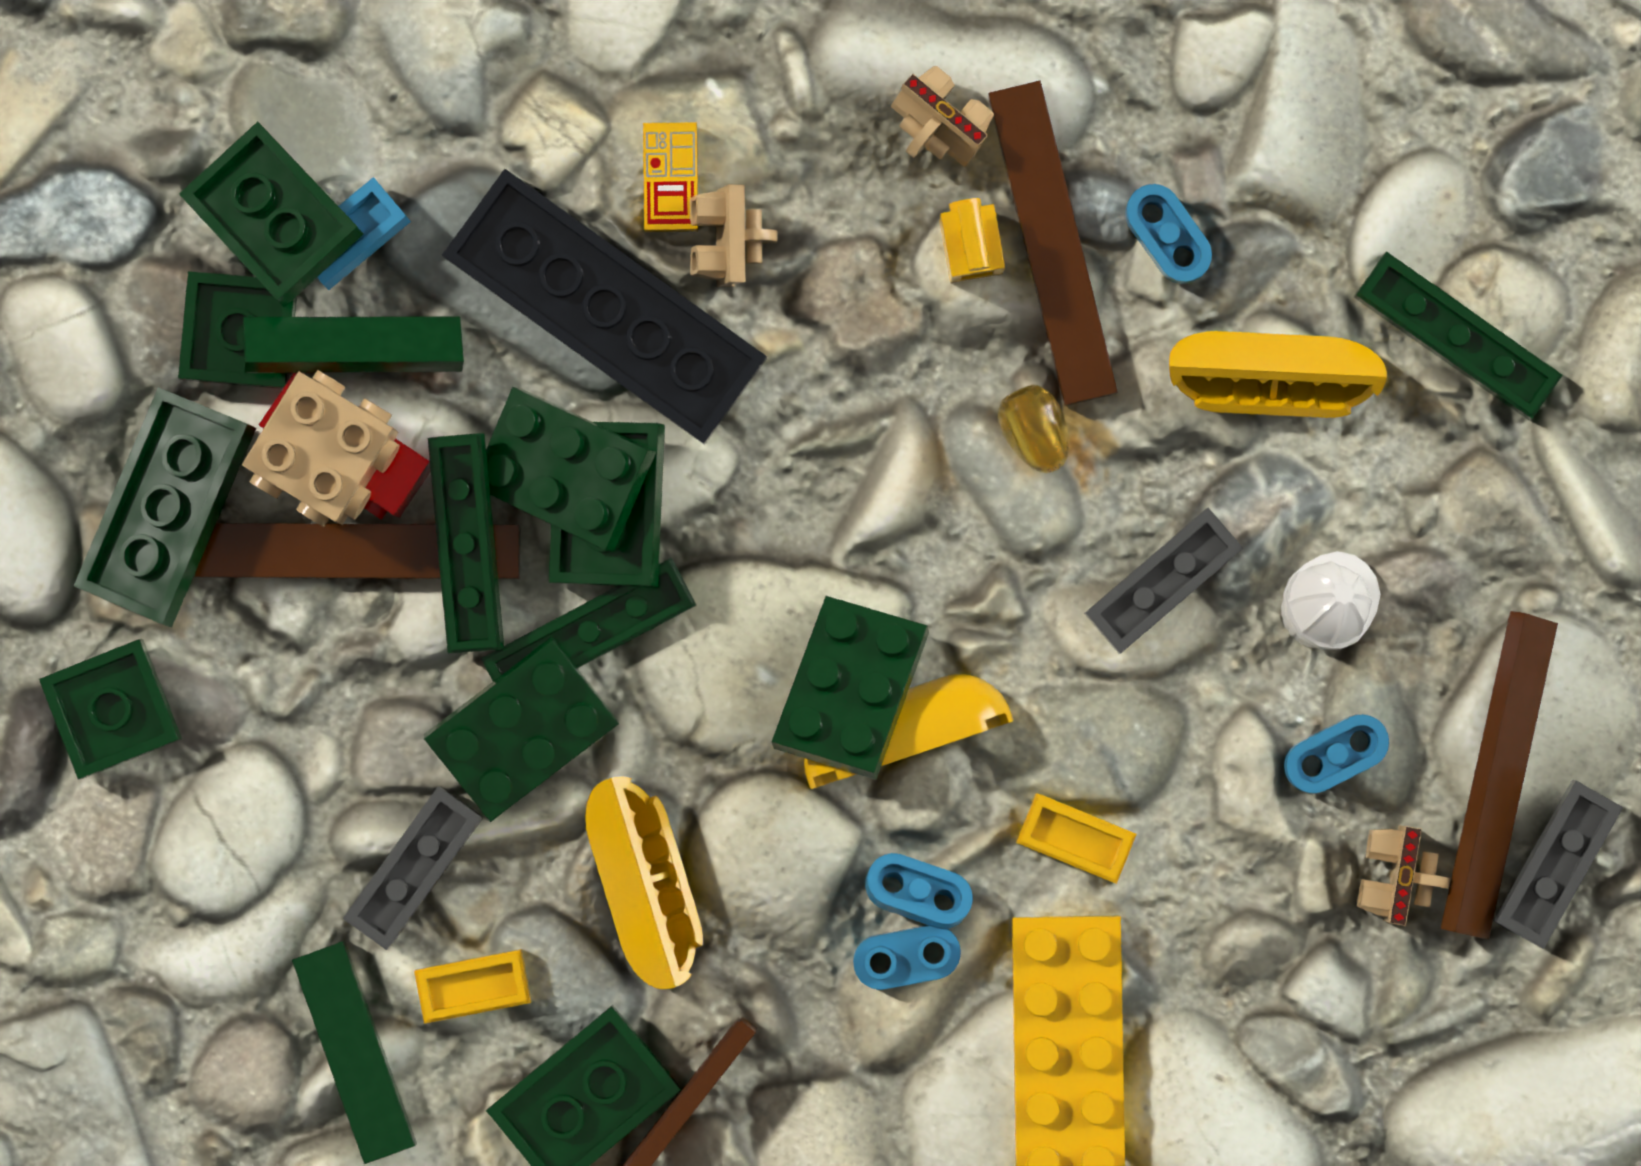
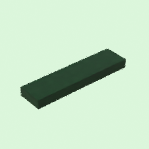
M1387 251L1354 295V298L1527 420L1533 419L1563 376Z
M460 316L243 317L245 373H298V371L301 373H315L317 370L321 372H462L464 357Z
M485 433L429 437L427 439L447 652L449 654L501 650L505 647Z
M669 558L659 564L658 587L616 586L505 645V648L495 650L482 657L481 660L492 681H494L549 638L553 637L575 666L580 668L696 607L697 604L673 559Z
M345 940L292 959L364 1164L416 1146V1138Z

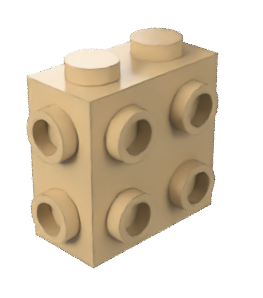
M319 370L316 371L312 379L298 371L242 463V466L254 472L249 481L251 484L278 499L282 491L297 498L301 502L296 511L317 524L325 527L330 518L343 525L348 516L355 520L367 504L371 491L365 487L376 469L384 473L393 461L400 447L399 444L394 442L399 432L387 424L392 417V414L365 398L359 407L341 397L345 386Z

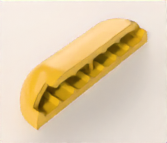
M1207 331L1183 338L1174 345L1169 355V373L1173 386L1176 385L1181 392L1193 399L1195 407L1218 413L1318 418L1348 416L1351 414L1352 407L1366 401L1373 394L1378 396L1383 390L1387 379L1383 361L1371 349L1348 339L1329 336Z
M966 674L948 675L911 687L908 690L881 766L1013 722L1014 719L1008 703L993 685L981 678ZM804 758L805 774L810 789L857 775Z
M624 776L609 778L598 783L591 791L587 801L585 820L589 843L619 941L628 963L645 983L657 989L675 988L691 977L692 974L689 971L694 962L696 948L703 945V933L670 821L660 799L656 795L650 797L642 788L631 782L632 778Z

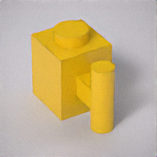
M980 198L964 199L950 203V211L941 213L939 219L950 283L1003 274L1005 263L994 204L982 206Z

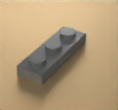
M1206 508L1084 614L1117 653L1121 654L1238 554L1243 547L1209 508Z
M1572 780L1493 921L1537 947L1544 949L1623 807L1582 783Z
M438 786L343 919L385 950L390 949L484 817L443 787Z

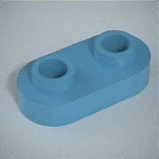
M1148 184L1137 189L1126 205V222L1165 278L1178 284L1192 283L1201 278L1211 263V246L1177 196L1169 188L1159 184ZM1147 205L1157 206L1162 213L1161 220L1156 223L1146 221L1143 218L1142 209ZM1179 248L1189 250L1193 257L1192 263L1186 267L1177 265L1173 259L1175 250Z
M1364 714L1349 716L1292 746L1284 762L1286 777L1300 791L1306 793L1324 792L1381 762L1389 748L1388 732L1385 726L1372 716ZM1357 731L1365 733L1368 737V746L1362 752H1356L1350 745V738ZM1310 755L1318 758L1321 765L1320 771L1312 777L1307 776L1302 770L1303 760Z
M890 853L876 859L871 865L865 880L867 895L877 907L939 929H949L959 925L966 918L973 902L972 890L962 876L902 854ZM887 877L896 878L901 883V890L896 893L888 892L884 888L882 881ZM937 895L948 896L952 901V908L949 910L938 909L934 904V897Z
M924 925L867 937L856 948L853 965L857 977L864 985L872 989L884 990L937 980L948 976L957 967L961 950L956 936L949 929H939ZM932 942L939 943L944 948L943 958L936 963L928 962L923 956L925 946ZM879 952L887 954L891 959L890 968L883 973L875 972L870 967L871 957Z

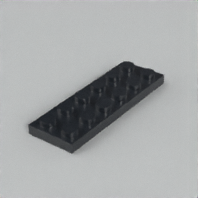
M507 169L502 171L442 254L444 259L703 445L707 443L767 360V356Z

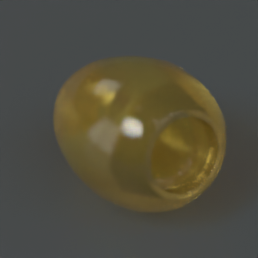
M1033 384L1023 387L1003 398L999 405L998 421L1002 435L1014 453L1025 464L1038 472L1050 473L1061 468L1068 458L1069 433L1062 408L1055 397L1045 388Z

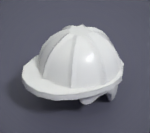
M1339 551L1320 555L1307 562L1289 578L1284 590L1281 617L1283 618L1285 628L1292 637H1295L1296 641L1308 648L1341 650L1355 644L1369 629L1377 613L1381 595L1377 577L1368 564L1357 556Z

